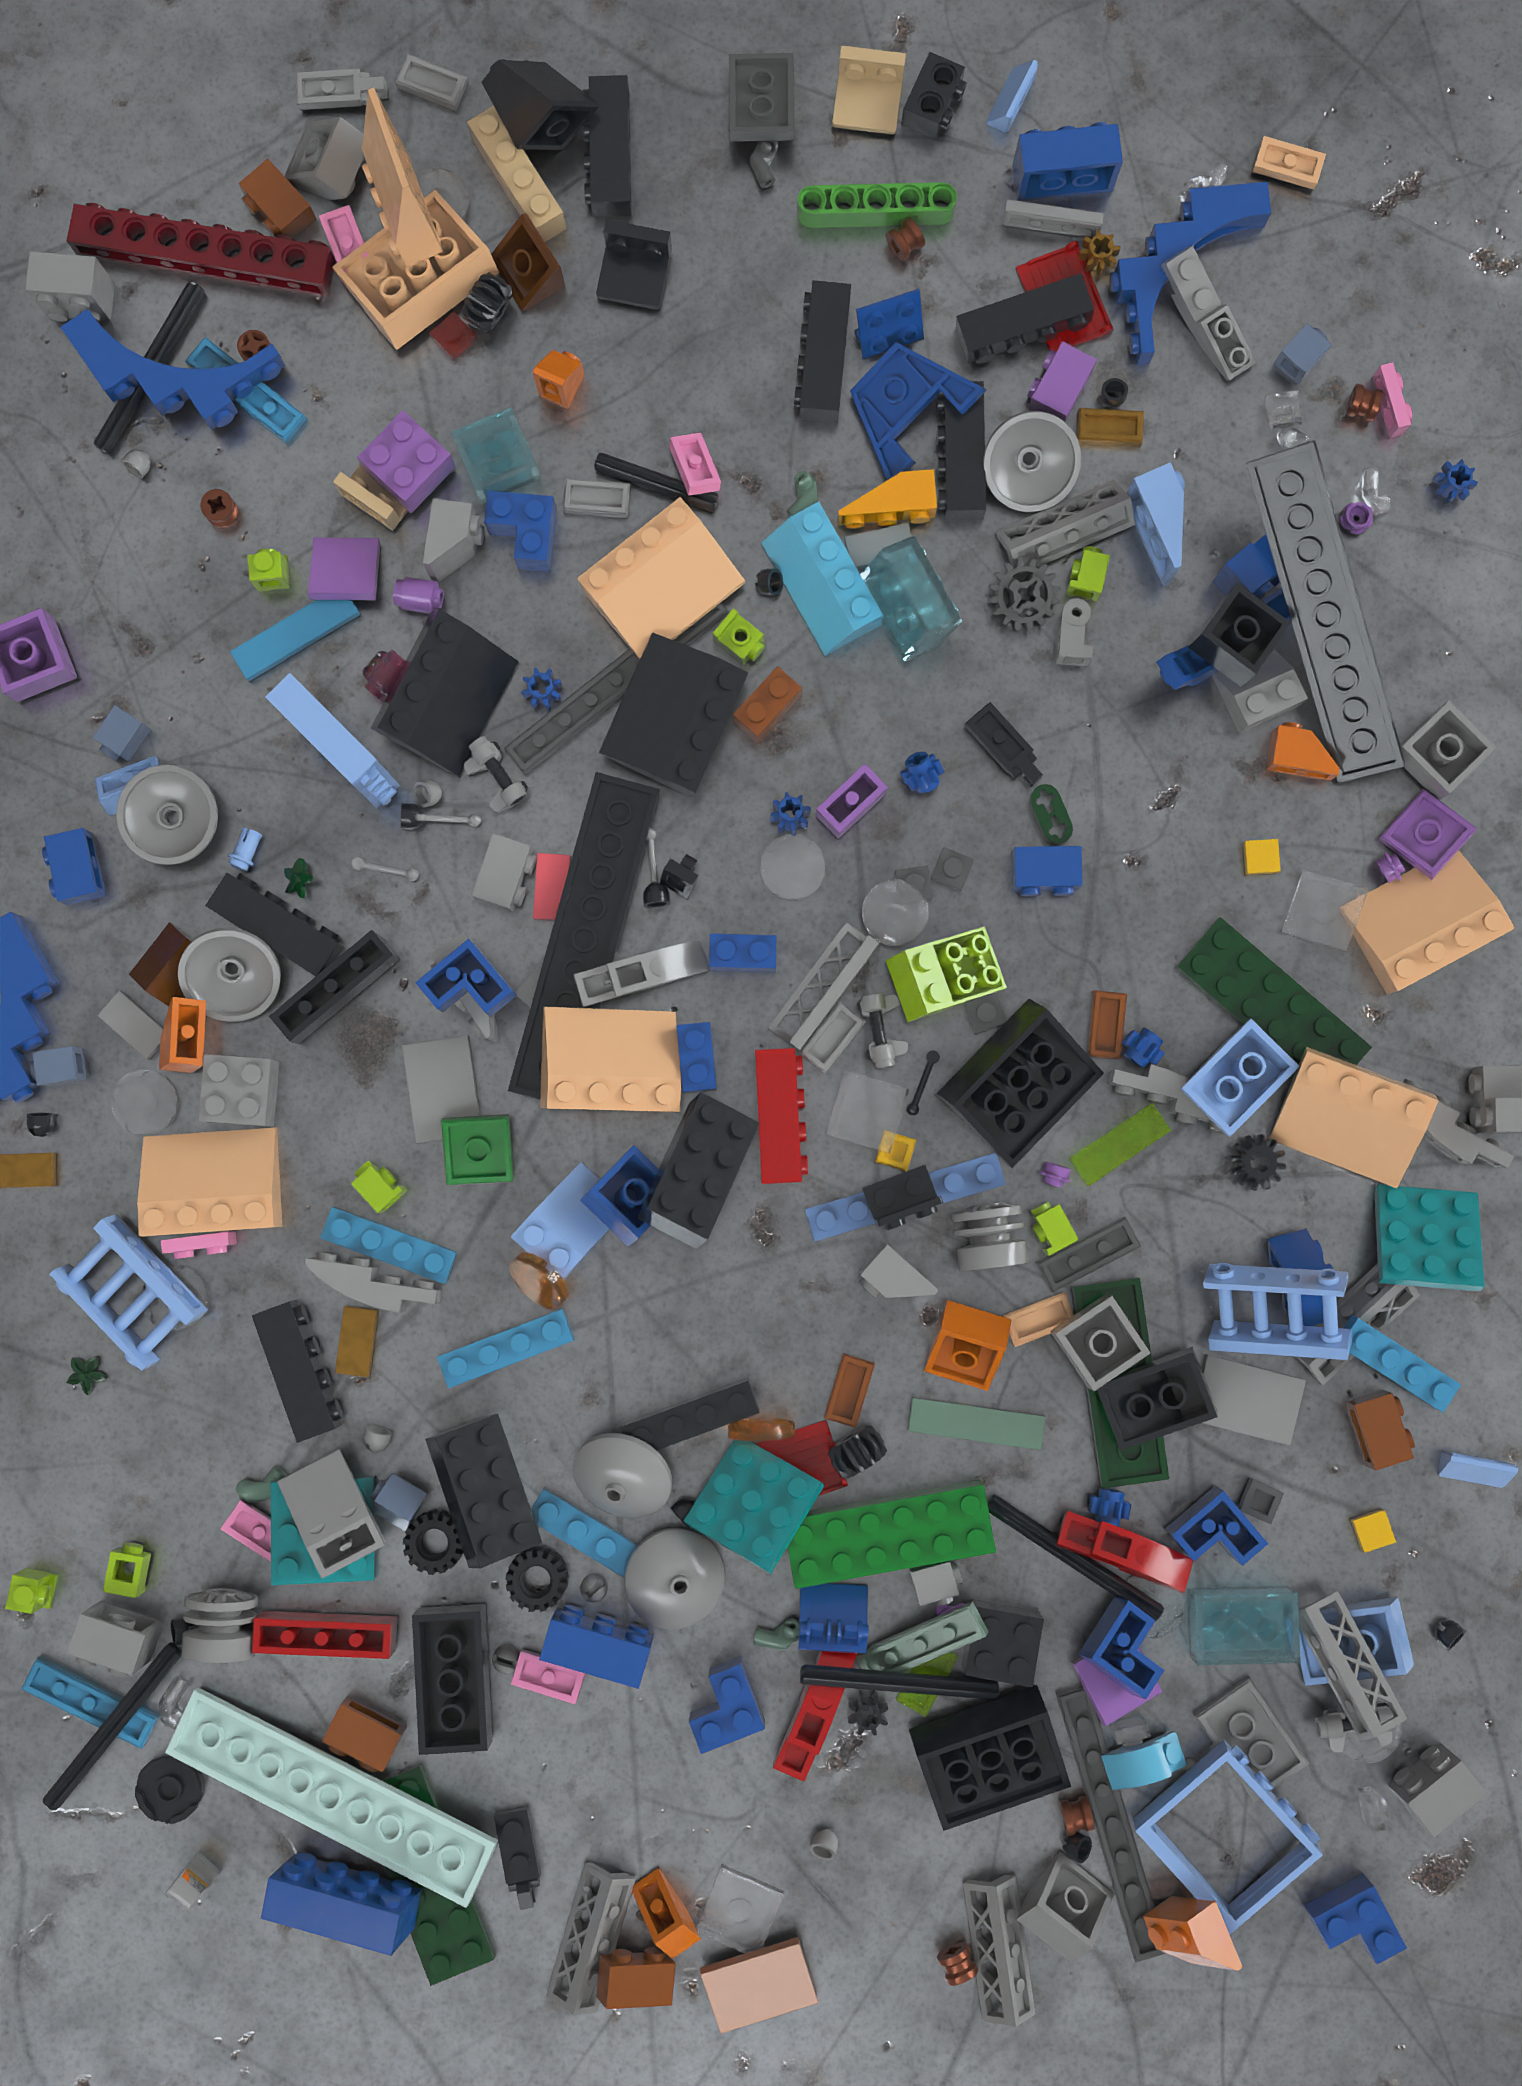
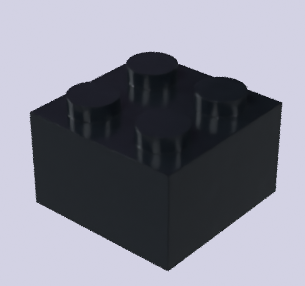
M1237 583L1222 597L1188 648L1242 687L1258 673L1291 625V622Z
M973 1599V1603L989 1633L986 1637L965 1645L961 1666L964 1674L1033 1688L1044 1618L1040 1612Z

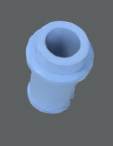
M242 827L233 853L228 854L230 859L228 865L247 872L249 867H253L254 863L251 860L262 838V834L252 829L248 831V828Z

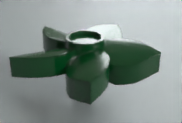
M299 858L294 863L293 868L284 869L285 877L290 880L285 893L291 894L297 891L300 898H305L306 890L304 883H311L314 876L307 872V865L304 859Z
M98 1356L92 1357L86 1362L79 1358H71V1367L75 1373L70 1375L66 1383L76 1385L81 1382L82 1390L86 1395H89L93 1389V1382H102L107 1379L102 1372L95 1371L99 1365Z

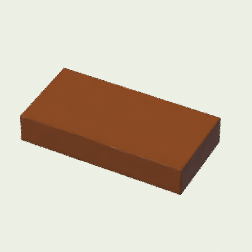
M1093 991L1086 1052L1089 1057L1121 1060L1127 994Z
M845 1353L842 1354L825 1410V1419L856 1428L875 1362Z

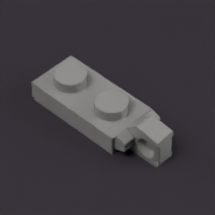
M360 69L297 72V106L299 110L363 106L367 104L368 90L373 87L380 99L388 98V85L384 76L370 77L369 73L361 72Z

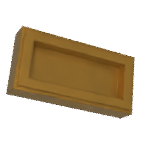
M1079 408L1077 412L1076 434L1079 444L1141 447L1143 443L1144 411Z
M56 1153L0 1154V1188L57 1186Z
M344 1306L335 1373L370 1377L379 1310Z

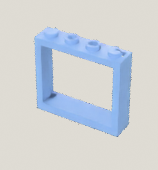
M291 673L265 696L376 808L381 804L385 806L392 801L390 798L397 793L396 789L400 785L377 759Z
M1223 1740L1133 1818L1136 1833L1196 1899L1216 1901L1230 1935L1323 1854L1318 1844L1320 1837L1308 1823L1302 1826L1294 1817L1297 1812L1284 1797L1279 1800L1272 1793L1271 1790L1274 1787L1261 1771L1255 1774L1247 1765L1250 1761L1245 1753L1237 1745L1231 1748ZM1226 1761L1301 1842L1230 1904L1223 1899L1155 1824Z

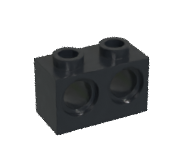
M929 52L903 108L901 125L934 139H937L942 128L947 130L954 114V110H951L954 100L960 102L966 89L967 82L963 80L965 67ZM944 80L947 81L949 84L946 86H941L937 84L936 81ZM930 108L935 110L936 113L926 114L922 110Z

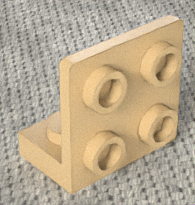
M841 45L832 126L894 135L897 128L906 53Z
M361 464L350 478L340 471L333 481L340 495L392 531H394L407 513V510L363 470Z

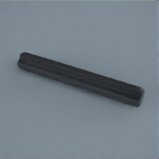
M599 453L596 457L594 467L597 472L676 500L681 497L685 503L710 512L714 511L718 504L719 496L715 492L688 496L684 483L681 480L605 453Z

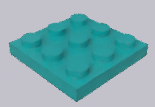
M1380 1184L1376 1186L1374 1194L1379 1283L1481 1291L1485 1287L1478 1193L1404 1186L1394 1188L1389 1185Z
M737 1434L684 1519V1522L771 1575L824 1485L819 1480Z
M354 1477L371 1511L374 1499L370 1498L374 1491V1477ZM271 1481V1586L374 1581V1552L322 1579L303 1542L277 1481Z

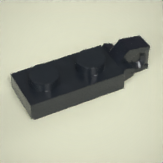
M991 702L965 723L964 726L1007 774L1010 773L1014 779L1020 775L1030 787L1041 779L1043 774L1033 764L1037 760L1033 753L1034 749Z
M529 1807L496 1812L494 1814V1821L505 1881L508 1884L509 1892L517 1891L520 1910L533 1908L534 1902H536L533 1887L540 1886L539 1878L541 1871Z

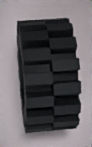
M435 1509L427 1513L424 1512L413 1520L405 1531L406 1536L403 1538V1545H405L404 1555H408L410 1558L409 1564L411 1566L413 1564L418 1567L417 1571L421 1573L423 1571H427L429 1575H434L436 1572H439V1574L444 1573L455 1566L462 1557L463 1550L452 1517L447 1514L448 1511L442 1510L439 1512ZM438 1529L446 1535L448 1545L443 1553L438 1555L430 1554L423 1547L422 1539L428 1530Z
M534 1546L533 1549L524 1550L514 1558L506 1573L505 1580H507L506 1590L511 1594L509 1598L512 1602L516 1601L519 1603V1608L523 1609L526 1607L529 1609L528 1612H534L535 1610L542 1612L546 1611L548 1607L552 1608L555 1606L559 1599H561L567 1588L569 1576L568 1572H566L567 1565L565 1561L562 1562L560 1560L561 1556L557 1552L554 1554L550 1548L540 1549V1546ZM534 1566L544 1568L550 1576L549 1586L540 1592L530 1590L524 1581L525 1572Z

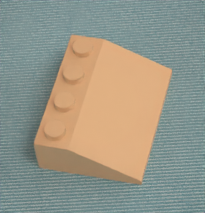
M373 87L368 90L362 144V151L367 163L363 164L362 168L368 182L375 185L370 191L377 207L383 208V211L378 214L386 232L391 231L392 235L387 237L394 256L401 255L406 266L409 267L443 252L410 157Z
M436 190L424 199L443 252L407 267L401 255L394 256L387 237L392 235L391 231L386 232L385 228H383L332 267L377 328L396 350L467 298L469 291L481 275L490 272L496 276L500 273L488 247ZM368 252L369 255L363 258L362 255Z
M681 497L577 578L586 597L639 659L643 654L651 633L674 640L745 584L744 578L701 520Z
M1460 851L1454 855L1433 880L1418 869L1413 868L1400 875L1402 877L1401 881L1396 879L1390 883L1387 882L1339 908L1387 995L1400 991L1515 929L1500 900Z
M543 1007L540 1108L680 1112L681 1070L676 1012Z
M1306 1047L1299 1063L1300 1067L1296 1070L1269 1140L1275 1139L1279 1144L1398 1188L1428 1128L1438 1104V1098L1432 1093Z
M277 1127L144 1136L137 1200L139 1237L283 1227Z

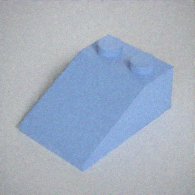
M1171 462L1135 477L1127 491V494L1131 497L1135 526L1163 587L1170 584L1181 567L1183 490L1185 489L1182 475L1179 471H1174Z
M1250 1019L1241 1025L1214 1052L1181 1090L1230 1137L1300 1066Z
M582 1162L549 1194L511 1236L515 1242L560 1282L564 1281L610 1230L580 1201L600 1180Z
M1399 1598L1369 1600L1346 1605L1384 1677L1406 1675L1414 1666V1661ZM1335 1607L1320 1610L1326 1623L1334 1626L1337 1625L1339 1614ZM1291 1616L1290 1621L1305 1686L1329 1683L1296 1620ZM1342 1635L1340 1649L1344 1655L1354 1658L1356 1645L1352 1638ZM1359 1667L1357 1680L1373 1678L1369 1670Z

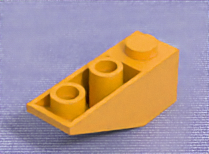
M934 469L898 473L838 511V525H845L846 528L856 529L865 526V523L878 522L880 526H891L897 524V521L910 520L914 524L930 521V518H935L937 511Z

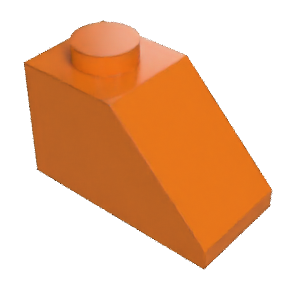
M554 350L550 351L535 366L532 372L539 396L566 409H569L585 376L583 365L577 356L570 352L563 351L561 354Z
M1284 722L1271 732L1266 764L1267 771L1331 781L1339 775L1340 768L1312 730L1302 729L1303 725L1299 723Z
M171 998L161 1034L159 1070L193 1073L203 1066L205 1000Z
M659 1868L634 1884L633 1896L654 1944L673 1959L701 1939L688 1910Z

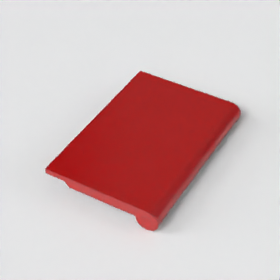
M1072 241L1066 247L1034 258L1016 267L1025 292L1082 273L1094 308L1092 321L1089 322L1088 326L1079 331L1070 332V330L1057 333L1055 338L1046 342L1049 351L1052 349L1057 352L1062 341L1072 347H1076L1105 336L1114 330L1090 271H1085L1086 261L1078 259L1081 250L1078 241Z
M827 1420L754 1443L822 1482L824 1487L819 1496L848 1486L846 1478H842L835 1471L828 1455L830 1448L835 1444Z

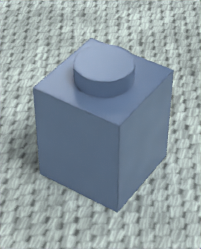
M1307 323L1280 352L1274 364L1295 383L1299 384L1325 356L1332 344L1328 341L1323 331L1313 328Z
M114 705L92 738L102 744L99 750L116 761L121 756L130 762L151 729Z
M68 1046L32 1052L33 1061L30 1062V1072L38 1086L50 1087L87 1081L82 1048Z
M392 1473L387 1482L380 1480L370 1497L375 1500L371 1511L406 1531L424 1504L427 1493Z

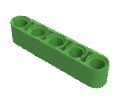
M943 182L811 185L803 188L798 194L797 217L802 225L809 228L900 226L901 221L907 217L911 218L917 226L943 225L951 221L954 216L957 194L953 186ZM939 200L945 201L948 206L938 207L934 202ZM905 201H911L915 203L916 206L913 208H906L902 205V203ZM844 202L851 205V208L843 210L838 208L837 205ZM880 202L883 204V207L874 209L869 204ZM813 203L818 205L819 208L808 210L804 206Z

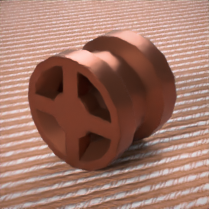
M909 217L901 221L899 228L890 229L885 234L889 247L901 261L909 258L912 250H918L925 246V238L921 230Z
M248 330L239 337L237 350L245 362L257 354L260 349L263 350L271 343L261 331Z
M1356 383L1347 405L1346 416L1355 417L1359 415L1363 416L1365 421L1373 422L1381 404L1383 390L1376 388L1372 391L1367 390L1364 385Z
M213 489L206 492L201 499V511L213 526L224 529L235 524L239 516V509L227 492L221 489Z
M1081 1796L1075 1802H1069L1068 1800L1060 1801V1809L1067 1836L1075 1835L1076 1831L1083 1829L1087 1832L1095 1831L1087 1796Z
M966 1942L950 1945L937 1955L939 1965L945 1968V1979L949 1986L963 1984L975 1977L979 1971L976 1963L971 1961L969 1957L970 1948Z

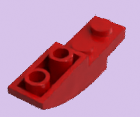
M1070 1511L1065 1512L1055 1544L1118 1567V1570L1181 1593H1185L1193 1565L1191 1558L1160 1543L1104 1521L1097 1522Z
M820 1651L814 1665L852 1668L857 1653ZM817 1685L804 1686L800 1696V1703L773 1762V1769L803 1782L805 1781L815 1756L819 1755L845 1688Z

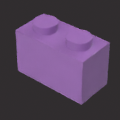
M1063 341L1057 352L1051 349L1042 367L1047 371L1042 380L1037 377L1035 378L1027 394L1031 398L1028 410L1047 412L1065 422L1092 374L1097 359Z
M864 764L816 809V816L839 839L886 795L888 787Z

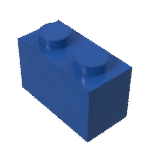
M84 828L44 836L46 847L42 848V855L45 864L50 866L52 879H49L50 892L54 898H57L58 902L71 905L106 897L93 833Z
M1081 846L1014 847L1011 852L1012 891H1021V896H1039L1041 891L1054 890L1055 896L1074 895V890H1078L1082 886Z
M710 934V971L776 973L777 935Z
M710 1022L676 1025L683 1093L717 1091Z

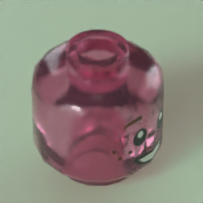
M392 649L389 653L383 650L377 652L362 671L363 677L368 681L364 687L378 699L383 695L387 697L405 660Z

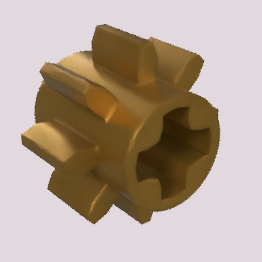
M1097 230L1096 235L1092 239L1084 237L1082 246L1085 249L1080 250L1078 259L1086 261V272L1089 270L1098 271L1099 276H1101L1107 266L1111 269L1115 268L1117 263L1115 257L1119 255L1121 247L1114 246L1113 234L1108 236L1101 234L1100 230Z

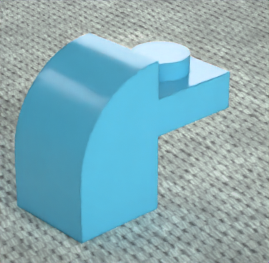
M1176 1732L1165 1733L1145 1743L1124 1745L1101 1756L1112 1790L1129 1789L1155 1783L1171 1777L1172 1772L1187 1766Z

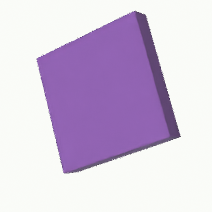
M314 537L308 587L310 600H376L381 545L379 538Z
M1423 788L1380 836L1379 841L1433 880L1472 837L1477 828Z
M1082 1657L1071 1663L1102 1725L1108 1726L1163 1692L1157 1682L1147 1699L1131 1695Z

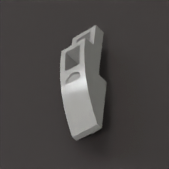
M1186 247L1162 263L1161 266L1174 290L1171 297L1193 336L1223 377L1230 381L1254 365L1256 361L1228 304H1221L1194 247Z
M697 939L611 962L601 967L574 974L573 976L582 1006L586 1007L709 971L701 940Z
M1152 1064L1145 1066L1143 1076L1116 1069L1110 1071L1107 1084L1116 1086L1115 1092L1134 1096L1135 1091L1148 1094L1147 1100L1167 1104L1168 1099H1170L1169 1113L1176 1114L1177 1121L1196 1125L1197 1120L1210 1123L1209 1129L1223 1132L1181 1090L1189 1078Z
M1404 1079L1402 1082L1418 1089H1423L1422 1086L1411 1080ZM1436 1095L1439 1101L1423 1137L1434 1147L1460 1164H1472L1477 1157L1496 1168H1509L1514 1156L1505 1151L1506 1146L1491 1138H1487L1485 1141L1475 1136L1477 1131L1464 1123L1458 1122L1455 1125L1460 1112L1451 1108L1453 1105L1451 1101Z
M317 1252L316 1258L310 1257L305 1260V1266L327 1285L345 1296L369 1306L400 1313L405 1311L407 1300L430 1304L440 1303L442 1289L433 1288L434 1282L414 1280L413 1285L401 1284V1277L381 1275L380 1280H376L378 1267L370 1266V1259L350 1257L349 1262L336 1261V1254Z

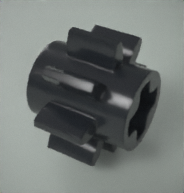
M860 1691V1699L856 1703L853 1701L848 1702L849 1708L855 1711V1714L847 1717L848 1723L853 1724L857 1722L859 1735L864 1730H871L875 1736L877 1735L876 1728L879 1724L886 1726L888 1724L887 1719L881 1715V1713L888 1710L887 1703L878 1704L877 1692H874L872 1697H865L864 1693ZM869 1707H872L875 1716L869 1715L867 1719H863L861 1710L868 1711Z

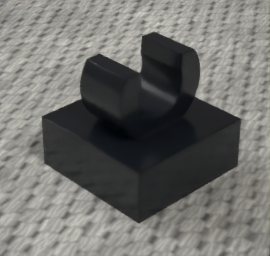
M686 854L679 864L670 858L663 869L660 883L688 899L695 888L699 876L693 872L698 860Z

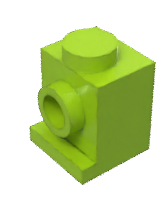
M1084 547L1080 560L1074 559L1070 578L1075 580H1070L1065 595L1097 602L1102 594L1110 555L1103 554V551L1096 547Z
M269 548L260 549L257 551V554L247 555L249 581L259 592L291 588L287 555H282L280 551L277 552L275 549Z
M734 608L712 633L713 642L743 666L749 659L752 661L756 660L765 648V645L762 644L764 642V634L739 615L738 611ZM738 632H743L747 635V638L740 642L735 639V635Z
M367 1161L356 1170L354 1175L357 1178L351 1183L377 1213H384L408 1191L404 1186H394L393 1183L397 1180L387 1168L382 1166L379 1169L370 1161Z
M1047 1201L1031 1210L1032 1218L1035 1221V1224L1031 1226L1040 1243L1046 1241L1048 1245L1042 1249L1045 1255L1050 1256L1079 1240L1060 1204L1051 1206Z
M123 1543L122 1548L118 1547L110 1551L103 1592L137 1598L145 1593L151 1553L143 1552L144 1546L137 1543ZM128 1562L135 1563L134 1572H130L127 1569Z
M29 1568L13 1574L5 1609L33 1614L41 1608H52L59 1574Z

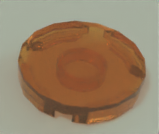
M520 1253L510 1262L509 1266L511 1277L516 1285L536 1304L550 1310L559 1309L569 1296L567 1285L561 1275L555 1270L550 1273L545 1268L547 1265L546 1261L532 1253Z
M760 1418L743 1419L728 1425V1438L733 1440L767 1441L795 1436V1423L789 1419L775 1418L772 1421L760 1420Z

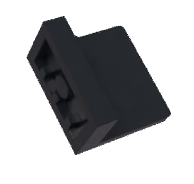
M606 219L604 227L606 248L596 291L597 298L658 310L661 305L672 251L670 231Z
M926 1165L862 1188L876 1226L884 1225L885 1230H891L906 1224L904 1217L916 1214V1217L920 1219L939 1212L936 1205L944 1203L942 1197L936 1194Z

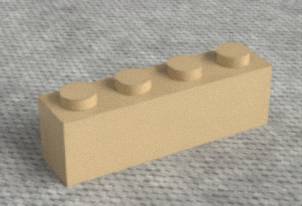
M494 105L467 121L473 143L519 215H528L544 242L566 230L562 209L524 150L515 147Z

